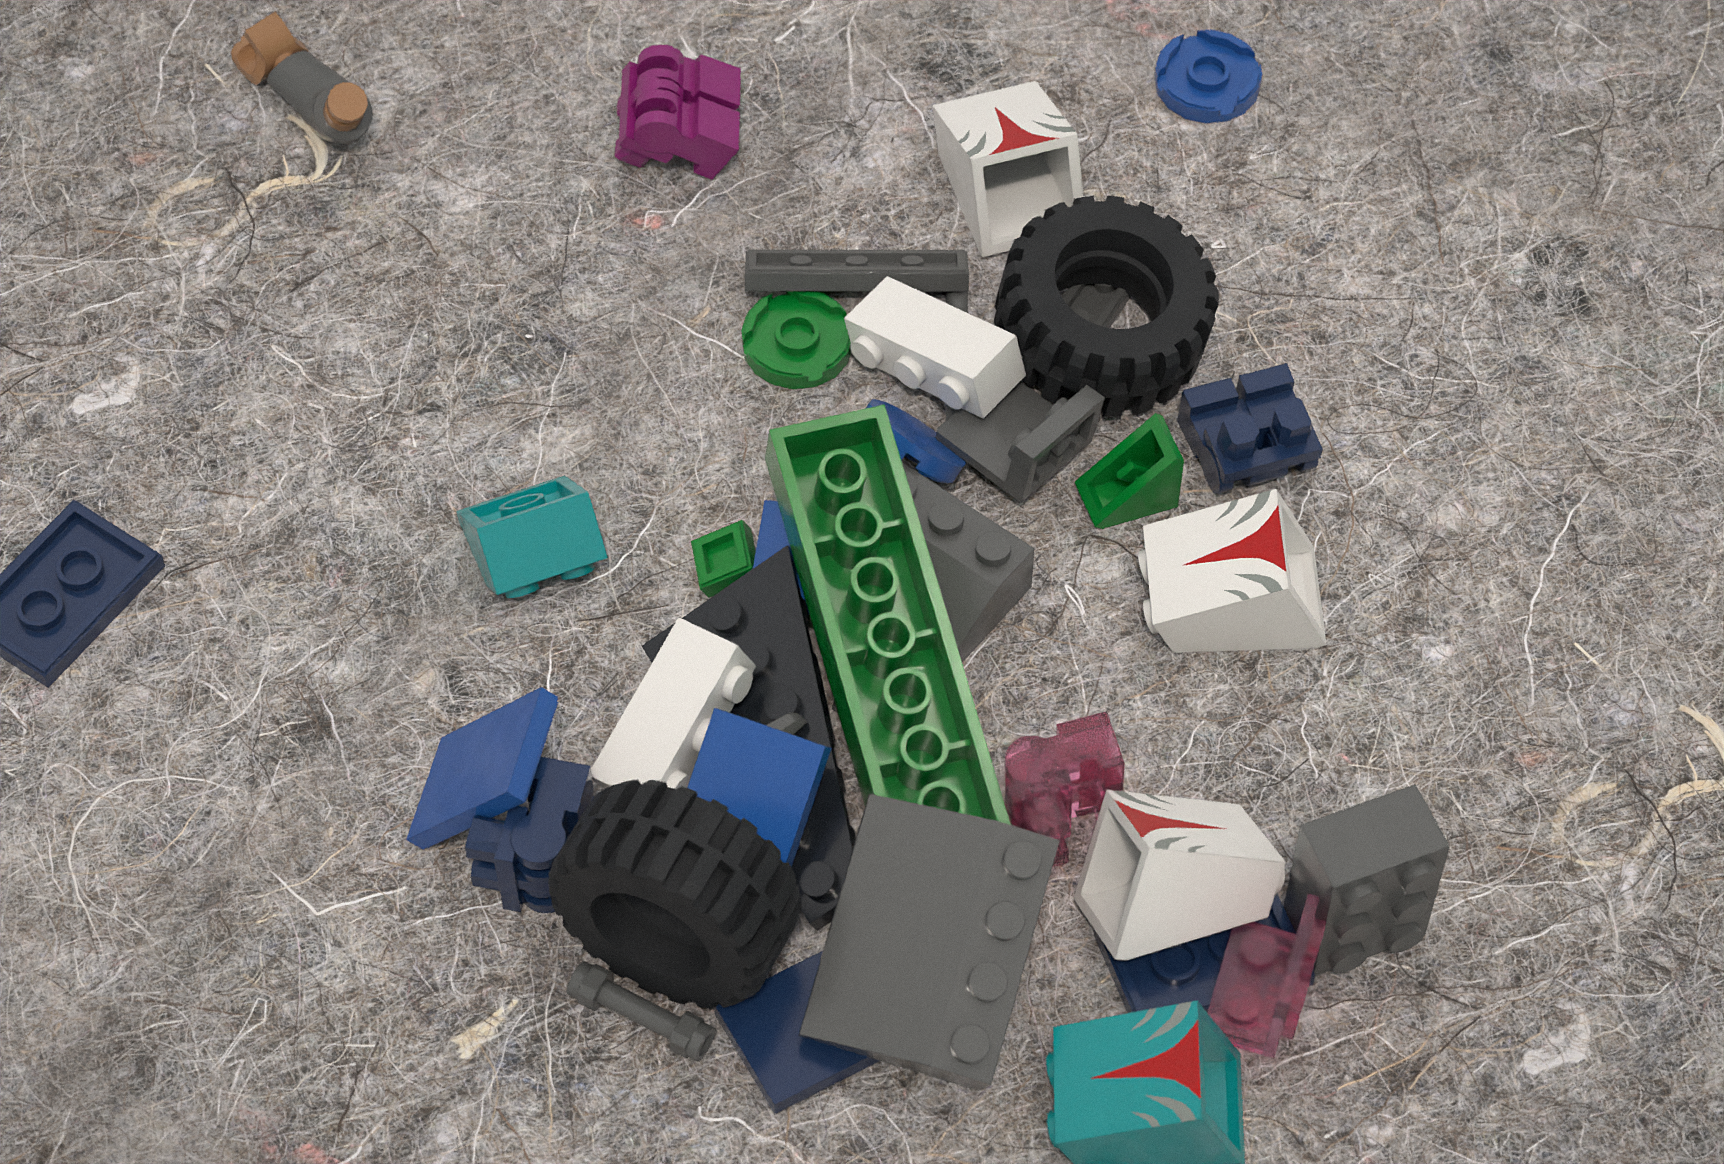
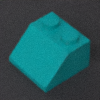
M565 475L456 511L459 523L484 582L496 595L505 593L506 598L521 597L538 590V581L559 574L563 580L581 577L595 569L594 562L608 558L588 491Z

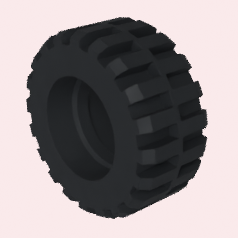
M1109 195L1106 196L1105 201H1095L1094 196L1075 198L1070 207H1067L1066 203L1062 202L1045 209L1043 218L1041 216L1034 217L1023 227L1021 236L1014 240L1008 253L994 305L996 309L994 325L1017 336L1026 373L1022 381L1031 388L1036 384L1043 390L1041 396L1055 404L1063 397L1069 400L1083 387L1088 385L1105 397L1101 409L1102 417L1122 416L1123 410L1128 408L1131 409L1133 414L1151 410L1155 400L1159 403L1167 402L1178 394L1181 385L1189 383L1197 370L1216 320L1215 314L1219 305V290L1214 284L1216 274L1212 263L1208 258L1201 259L1204 249L1192 234L1185 237L1181 233L1183 227L1181 223L1170 215H1167L1164 219L1154 213L1155 207L1141 201L1138 206L1124 203V197ZM1079 284H1106L1117 289L1119 287L1126 290L1128 295L1141 304L1149 315L1151 322L1128 329L1107 328L1094 324L1075 313L1063 300L1060 291Z
M638 779L628 780L605 788L597 793L554 859L552 868L549 871V894L551 895L556 915L563 916L564 928L571 937H578L583 943L582 948L594 959L599 957L609 965L608 970L622 979L626 976L639 984L638 988L651 994L659 992L668 996L669 1001L683 1005L689 1001L695 1002L700 1008H713L719 1004L723 1008L732 1006L754 996L760 990L800 919V910L802 908L799 885L796 884L795 873L790 864L781 861V851L771 840H764L757 834L758 828L745 818L738 819L727 811L729 807L714 799L709 802L698 797L697 791L683 786L677 789L670 788L666 782L649 780L643 784Z

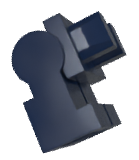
M1287 363L1239 375L1237 388H1235L1232 379L1227 378L1182 390L1177 422L1195 458H1199L1204 476L1213 493L1220 494L1233 490L1234 481L1240 479L1245 486H1250L1284 477L1288 473L1289 466L1294 465L1299 472L1314 469L1318 466V459L1321 458L1323 448L1312 426L1303 401L1296 398L1294 394V379Z
M540 757L527 797L528 802H530L529 809L528 807L516 806L508 810L505 821L474 815L465 844L467 858L474 859L471 869L472 886L500 891L502 906L505 910L521 912L523 904H525L529 909L538 913L555 912L551 902V895L549 894V871L552 868L554 859L590 801L594 799L591 767L589 765Z

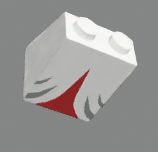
M1036 81L932 105L938 154L982 257L1009 251L1014 240L1021 236L1023 227L1034 217L1041 216L1043 218L1045 209L1065 202L1067 207H1070L1075 198L1083 197L1077 133Z
M1277 489L1143 526L1145 549L1139 551L1138 559L1143 578L1149 584L1150 599H1146L1143 602L1144 616L1150 631L1153 634L1159 633L1173 653L1318 648L1326 645L1314 546Z
M1106 790L1073 899L1113 958L1116 960H1129L1267 918L1275 895L1283 887L1285 880L1284 866L1286 862L1240 804Z

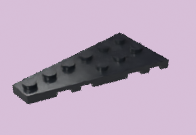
M787 545L681 619L738 645L756 665L749 692L741 702L734 704L730 713L762 724L772 722L791 712L798 713L808 723L795 735L832 748L791 867L795 873L796 884L799 885L801 910L810 925L819 931L832 921L856 835L848 817L843 793L846 791L842 770L837 765L833 746L835 737L818 657L813 652L807 624L810 620L806 601L801 596L797 568L791 548ZM674 624L642 645L651 663L654 661Z

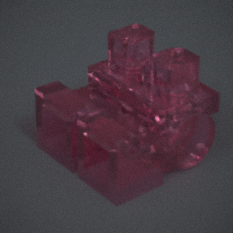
M1107 711L1056 724V736L1053 737L1023 736L1015 740L1006 751L1005 807L1010 823L1013 826L1060 840L1053 867L1069 862V851L1064 838L1071 837V818L1094 813L1097 822L1106 790H1123L1125 763Z

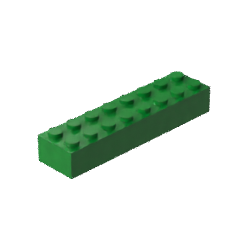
M885 404L770 429L765 461L864 805L866 806L869 794H874L1011 825Z

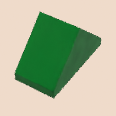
M1155 413L1074 483L1094 526L1099 529H1105L1177 508L1184 459L1163 416Z

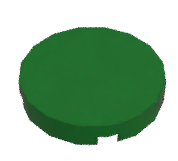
M786 291V295H779L773 298L772 293L761 298L747 312L741 329L744 359L755 375L774 386L795 390L813 388L834 379L846 367L852 353L850 348L851 341L844 321L847 312L839 302L819 291Z

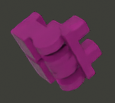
M658 44L643 49L638 55L637 64L629 61L622 69L621 96L617 99V115L620 117L619 138L615 141V157L620 161L641 168L651 158L667 164L676 155L694 162L693 173L713 180L739 151L740 112L736 110L740 107L741 68L700 54L694 60L684 56L680 50L670 45Z

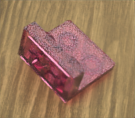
M1312 894L1307 895L1297 934L1256 922L1232 928L1207 1013L1229 1038L1234 1047L1274 1058L1280 1037L1293 1040L1327 921L1315 918L1320 897Z

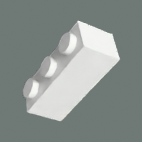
M888 276L844 318L851 341V351L861 364L868 368L876 367L897 377L903 384L912 389L920 388L941 398L951 408H962L982 419L1026 376L1016 335Z
M678 617L591 768L592 779L603 789L624 781L636 779L641 784L649 780L666 782L670 788L677 789L680 786L687 788L714 708L730 712L735 703H739L745 698L750 690L753 671L756 665L738 645Z

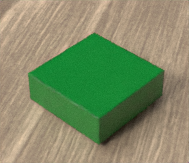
M743 520L691 541L699 588L708 598L713 597L753 569L756 550L752 530Z

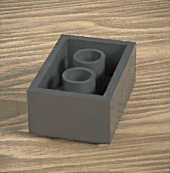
M1416 784L1300 825L1283 907L1315 976L1332 970L1338 974L1351 971L1360 966L1367 957L1386 950H1390L1392 953L1406 951L1425 937L1450 846Z

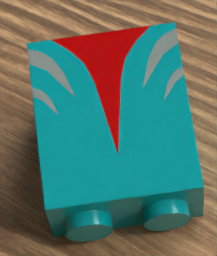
M1198 1001L1053 1027V1051L1047 1055L1046 1066L1050 1083L1054 1088V1109L1048 1112L1047 1128L1053 1146L1059 1148L1073 1164H1245L1241 1053Z

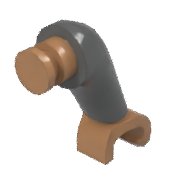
M276 11L245 30L244 35L240 37L241 41L232 48V60L245 78L255 85L267 79V82L294 107L323 140L333 144L349 145L359 140L368 131L373 115L372 106L364 90L358 85L348 82L333 69L311 55L303 42L292 36Z

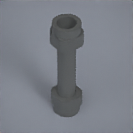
M583 961L575 969L567 986V994L577 999L579 1004L593 1011H597L602 1005L669 1039L670 1051L684 1058L690 1057L699 1062L708 1052L713 1042L716 1028L705 1023V1019L689 1011H686L682 1017H679L613 983V972L598 964L592 965Z

